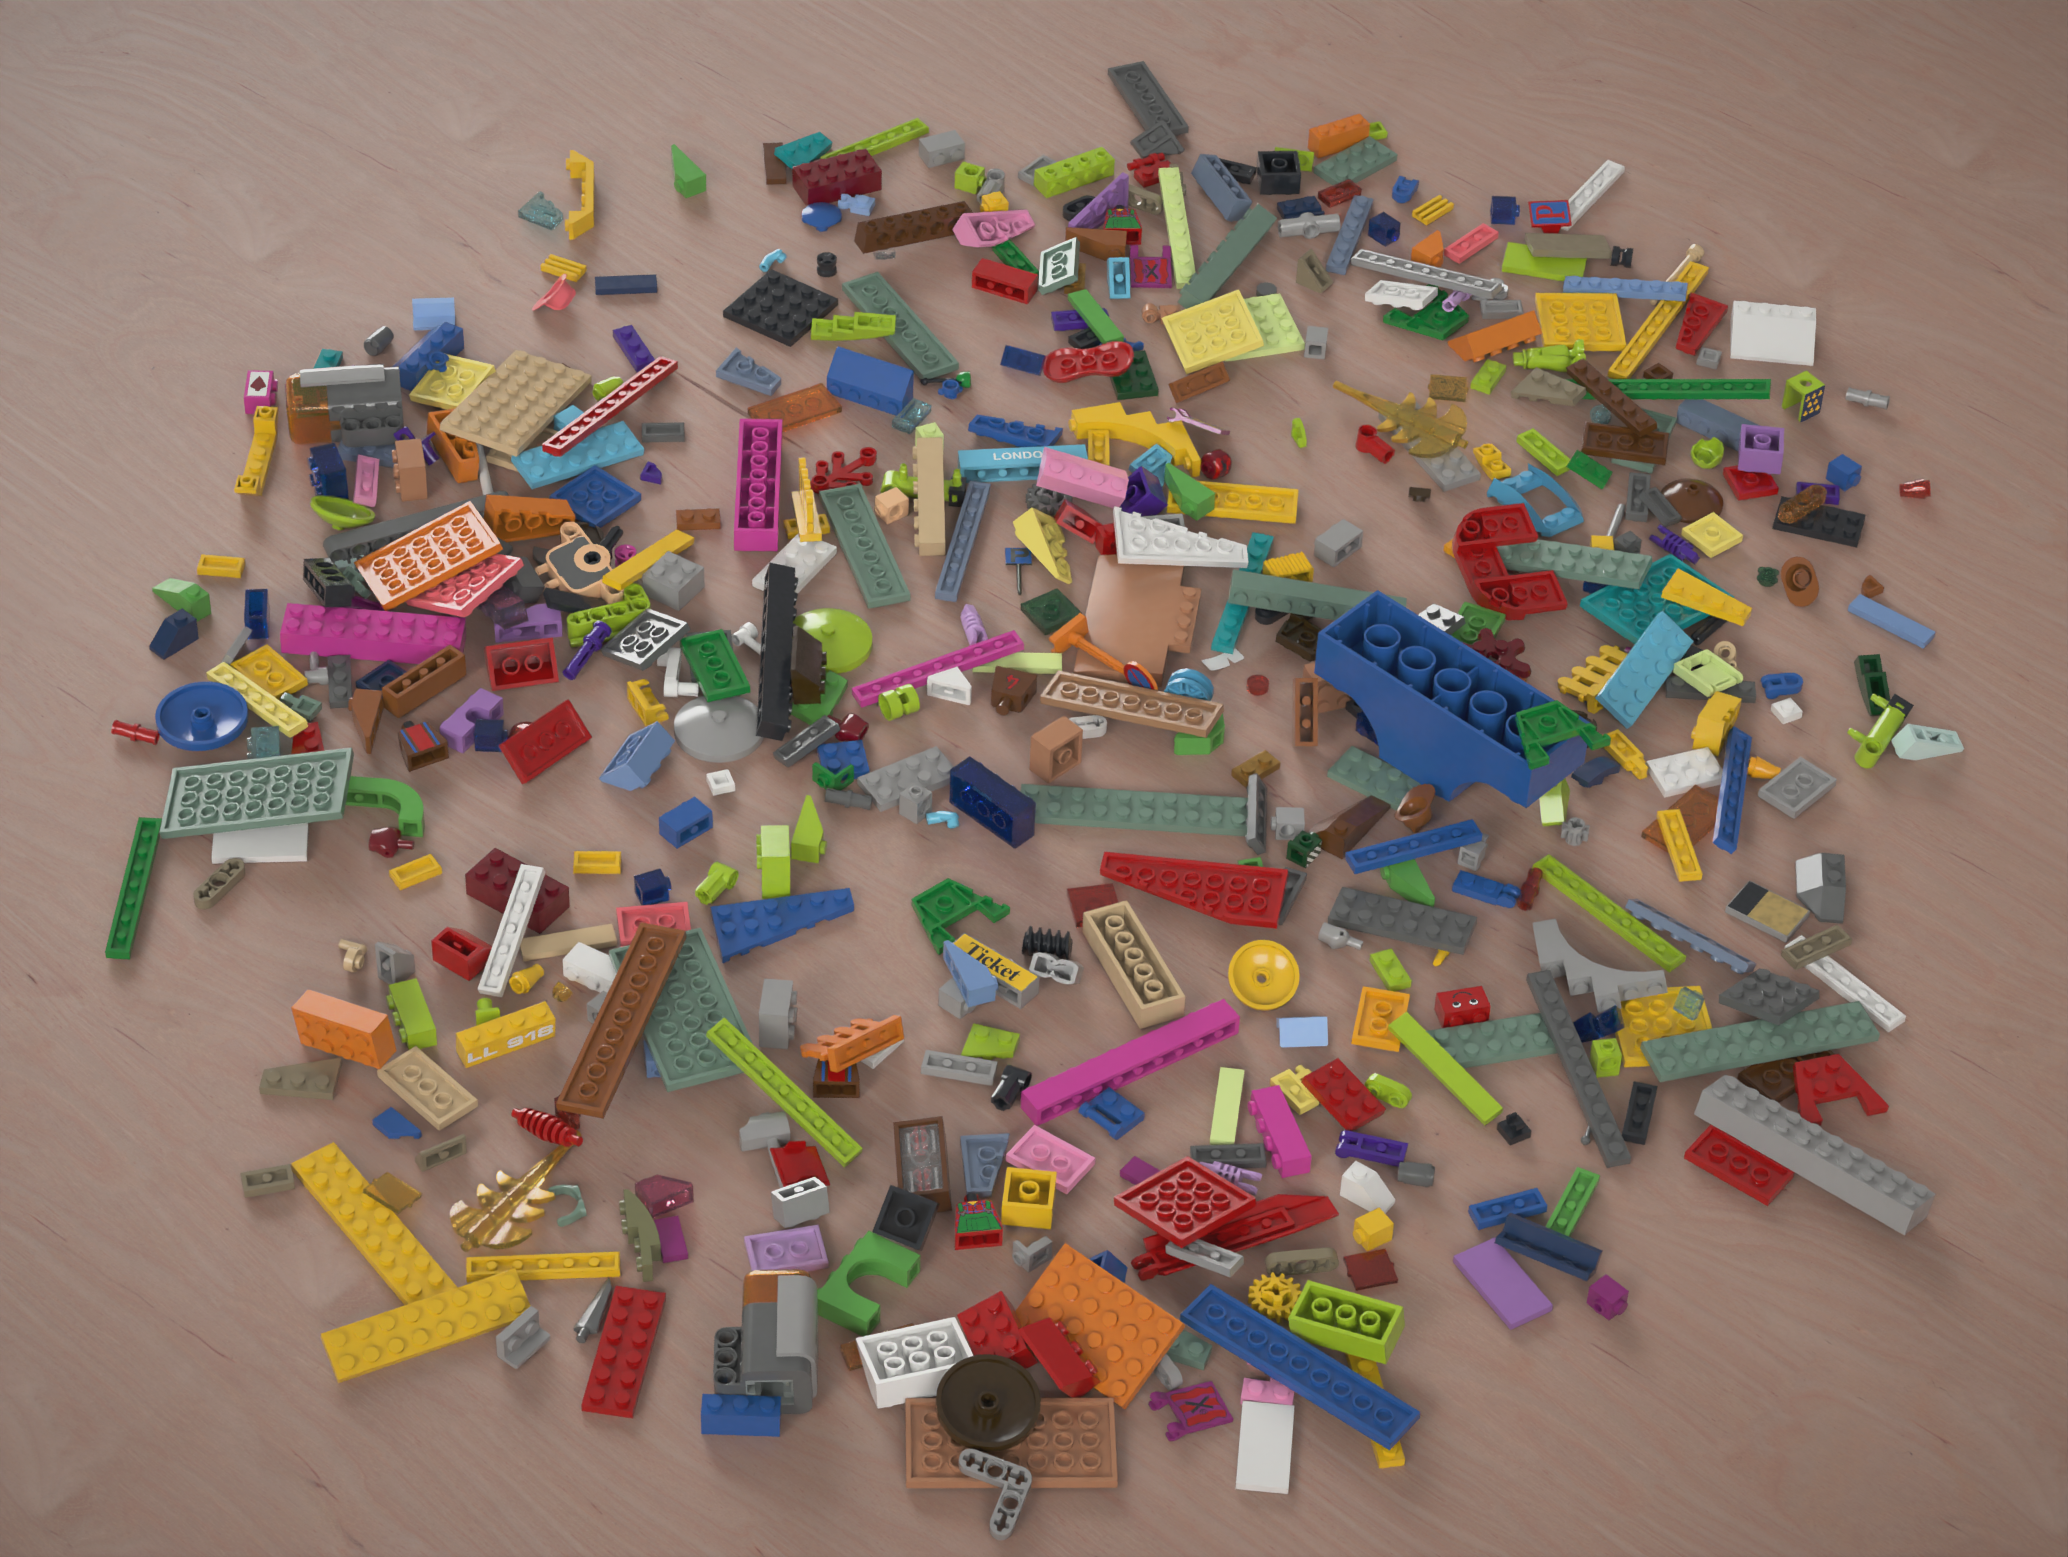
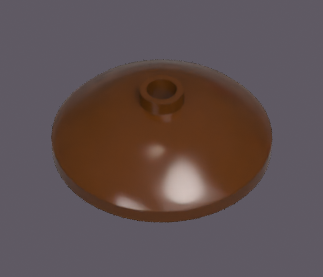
M1691 478L1678 479L1668 483L1661 490L1663 496L1681 515L1682 519L1680 522L1692 524L1713 512L1718 516L1722 512V495L1716 488L1702 480Z

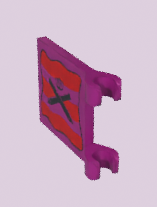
M1130 245L1131 288H1172L1170 245L1162 246V257H1138V245Z
M1212 1381L1166 1393L1156 1391L1150 1394L1152 1401H1149L1148 1405L1153 1411L1169 1404L1179 1423L1171 1422L1167 1425L1169 1432H1166L1165 1435L1169 1441H1176L1186 1434L1233 1422L1232 1415Z

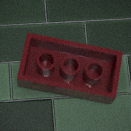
M860 149L793 166L792 186L806 206L818 202L832 203L841 200V194L855 197L856 194L864 195L882 190V170L867 149Z
M494 848L465 874L466 894L504 914L521 864H527ZM544 875L527 927L541 934L570 907L569 887Z

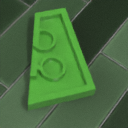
M829 671L826 674V680H822L825 681L826 693L821 695V704H794L792 702L791 715L809 725H812L824 715L832 716L836 704H839L848 687V680Z

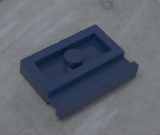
M1315 196L1277 202V210L1283 219L1299 218L1300 215L1307 212L1313 213L1315 216L1325 215Z

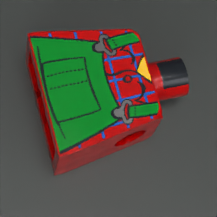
M1117 205L1114 209H1108L1103 230L1127 231L1126 245H1141L1142 226L1136 210L1126 209L1123 205Z
M975 1193L965 1195L964 1202L956 1204L955 1250L1002 1246L1003 1226L992 1201H979V1197Z

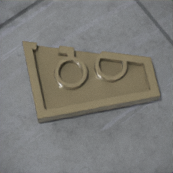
M1537 367L1511 391V397L1519 399L1520 396L1529 397L1530 401L1545 399L1549 400L1552 404L1575 406L1586 395L1585 387Z
M342 1057L264 1069L259 1086L260 1094L333 1100L342 1067Z

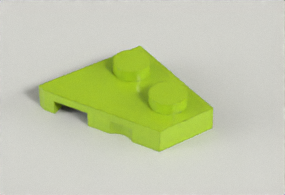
M973 1023L961 1056L982 1057L985 1060L1013 1058L1020 1041V1034Z

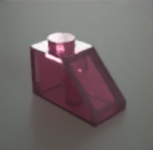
M657 1174L635 1183V1195L645 1205L652 1218L694 1202L693 1184L688 1181Z

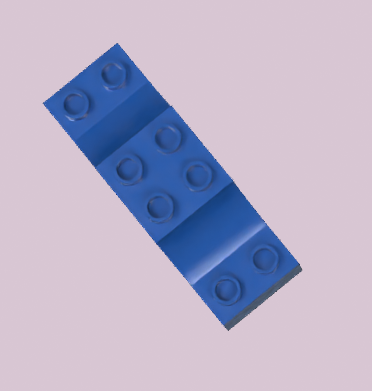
M1378 590L1318 633L1314 673L1332 684L1337 690L1351 696L1363 710L1376 734L1379 745V758L1421 785H1432L1435 788V795L1448 802L1473 783L1481 782L1489 784L1509 797L1514 803L1527 808L1585 762L1587 744L1581 736H1575L1542 747L1550 757L1549 764L1530 770L1515 720L1516 713L1555 700ZM1579 716V719L1584 723H1591L1583 717Z

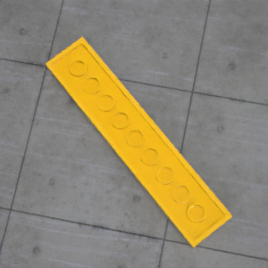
M334 1142L291 1163L292 1172L404 1305L458 1288Z

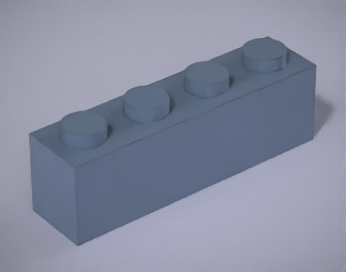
M1200 154L1191 172L1196 182L1203 188L1206 195L1209 196L1226 220L1230 222L1239 221L1240 219L1244 220L1243 216L1252 204L1251 199L1217 155Z
M1685 399L1678 406L1676 417L1678 424L1710 439L1715 437L1723 445L1736 451L1739 450L1741 425L1760 426L1703 399Z

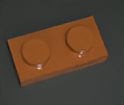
M719 508L676 510L677 530L721 529Z

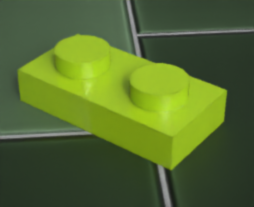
M1487 359L1471 381L1470 388L1490 395L1506 372V365Z
M1392 948L1370 954L1369 961L1388 991L1395 992L1411 987L1412 980Z

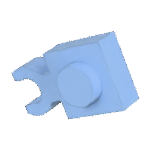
M841 194V200H838V208H849L851 213L870 216L875 206V198L856 194L855 198L848 194Z

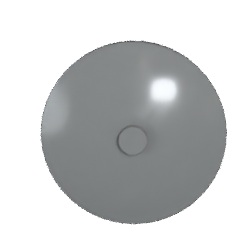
M704 696L698 697L685 704L677 713L674 721V736L680 748L690 756L707 762L723 763L744 758L753 753L764 739V737L756 736L757 706L739 696L707 702Z

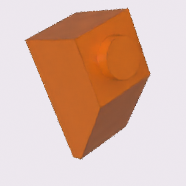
M1436 230L1412 247L1411 261L1440 268L1443 264L1444 251L1441 232Z

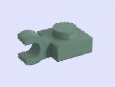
M348 566L342 572L343 575L354 586L355 591L367 599L372 592L361 584L364 581V577Z
M284 693L280 698L284 702L283 704L305 718L309 723L322 709V702L305 695H301L298 699L289 693Z

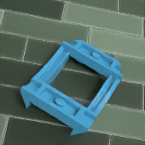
M1529 463L1528 471H1523L1515 477L1505 479L1503 482L1494 478L1487 491V497H1496L1498 503L1502 505L1524 503L1536 532H1541V536L1551 537L1584 522L1581 508L1573 497L1551 476ZM1541 485L1552 491L1567 506V508L1562 509L1560 512L1546 516L1542 520L1528 501L1521 495Z

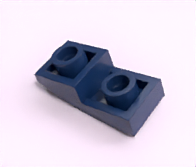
M1606 756L1597 757L1576 769L1572 773L1571 778L1578 781L1579 785L1591 788L1594 785L1602 784L1604 777L1619 773L1621 765Z

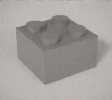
M667 551L642 575L643 589L647 597L677 611H680L705 587L704 567L670 551Z
M764 979L759 1009V1047L788 1049L789 1040H794L795 1025H792V1023L797 1021L798 1008L793 1007V1005H797V991H793V981Z

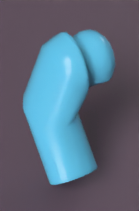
M781 249L771 252L762 260L759 265L760 270L767 272L775 260L778 263H782L787 258V255Z
M948 811L926 813L928 825L947 822L948 828H956L960 825L957 813Z

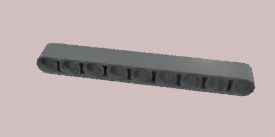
M498 491L487 494L509 496V494L506 491ZM486 495L335 534L324 540L323 547L328 558L334 564L335 561H346L357 558L356 556L360 555L366 556L471 501L481 517L484 518Z

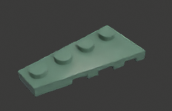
M1183 1329L1166 1354L1172 1361L1204 1370L1212 1353L1213 1345Z

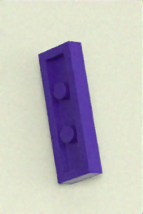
M632 325L613 330V338L636 372L641 371L655 360Z

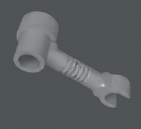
M311 652L310 670H305L308 684L320 683V685L329 684L328 666L319 667L318 653Z

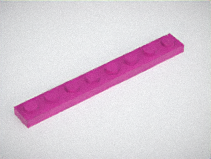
M1015 630L853 687L852 695L860 707L863 708L877 703L879 694L883 692L895 691L896 688L906 684H911L916 689L927 685V679L930 675L958 667L961 672L1022 651L1024 650V643Z

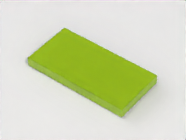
M1508 242L1502 264V272L1565 281V276H1584L1587 258L1533 257L1527 245Z

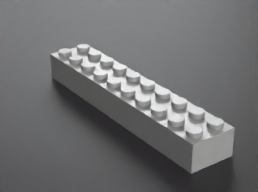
M1724 1075L1702 1090L1694 1115L1903 1235L1926 1219L1936 1194L1928 1190L1925 1185L1912 1181L1905 1174L1889 1168L1884 1162L1874 1159L1865 1154L1861 1149L1845 1143L1840 1137L1831 1135L1819 1125L1810 1123L1798 1113L1787 1110L1780 1106L1777 1101L1766 1098L1759 1094L1756 1089L1743 1085L1732 1076Z

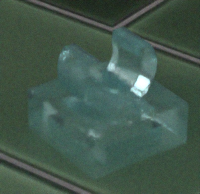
M1683 987L1680 989L1673 1009L1693 1021L1699 1015L1705 999L1703 998L1704 995L1696 990L1692 991L1687 987Z

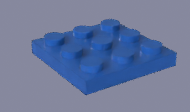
M594 465L551 494L549 499L567 500L575 514V519L580 522H587L591 527L595 528L596 525L602 528L640 502L641 493Z

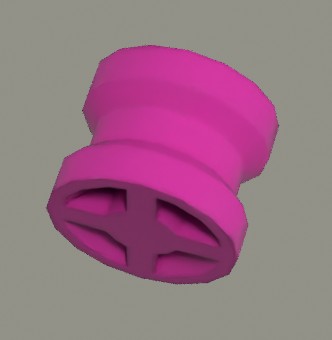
M626 544L618 546L615 549V567L636 555L635 547Z

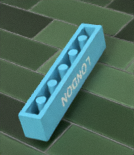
M1085 444L958 450L957 467L960 470L961 477H967L966 483L970 481L1037 480L1044 447L1087 460L1088 457Z

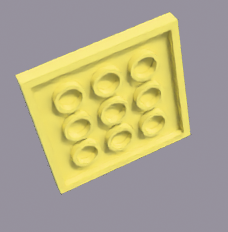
M1239 290L1162 318L1186 375L1264 346L1263 339Z

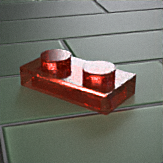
M1347 179L1318 191V199L1331 208L1353 199L1354 195L1360 196L1362 189L1351 179Z

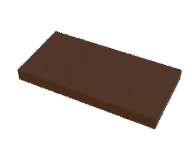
M1585 422L1581 452L1590 456L1666 465L1669 433L1652 431L1639 437L1629 427Z
M1827 1050L1754 1064L1738 1073L1737 1079L1745 1086L1756 1089L1759 1094L1780 1103L1796 1092L1793 1074L1795 1062L1835 1055V1053Z

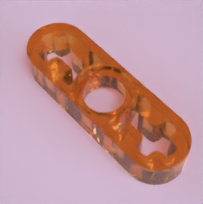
M1817 484L1811 485L1781 504L1778 513L1779 520L1784 523H1794L1822 505L1826 500V488ZM1798 502H1803L1807 505H1800Z

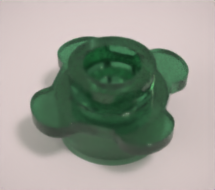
M1771 567L1758 568L1759 575L1756 579L1762 586L1771 587L1778 583L1777 576L1779 571Z

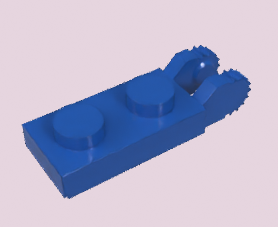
M1460 870L1452 886V891L1507 908H1513L1516 904L1515 898H1519L1521 894L1520 888L1512 884L1504 885L1503 883Z

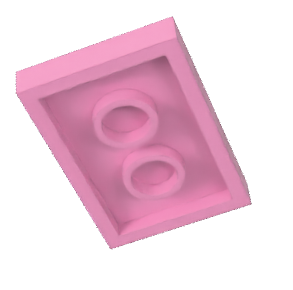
M1034 1125L1006 1154V1162L1022 1169L1057 1172L1056 1189L1068 1194L1095 1165V1157Z

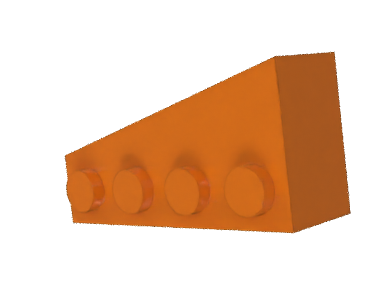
M454 409L428 413L427 435L432 432L436 433L431 438V441L456 482L466 483L478 480L479 455L476 443L440 431V423Z
M486 494L483 519L496 537L505 542L561 535V526L566 522H575V514L567 500Z

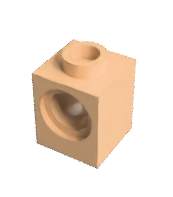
M895 487L875 496L874 512L886 524L892 523L908 515L909 498Z

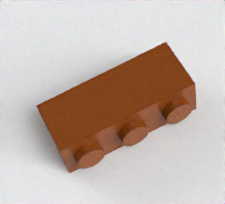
M1293 678L1292 747L1318 746V678Z

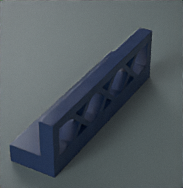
M1513 1213L1507 1215L1503 1231L1496 1236L1494 1242L1585 1281H1588L1596 1273L1603 1250Z

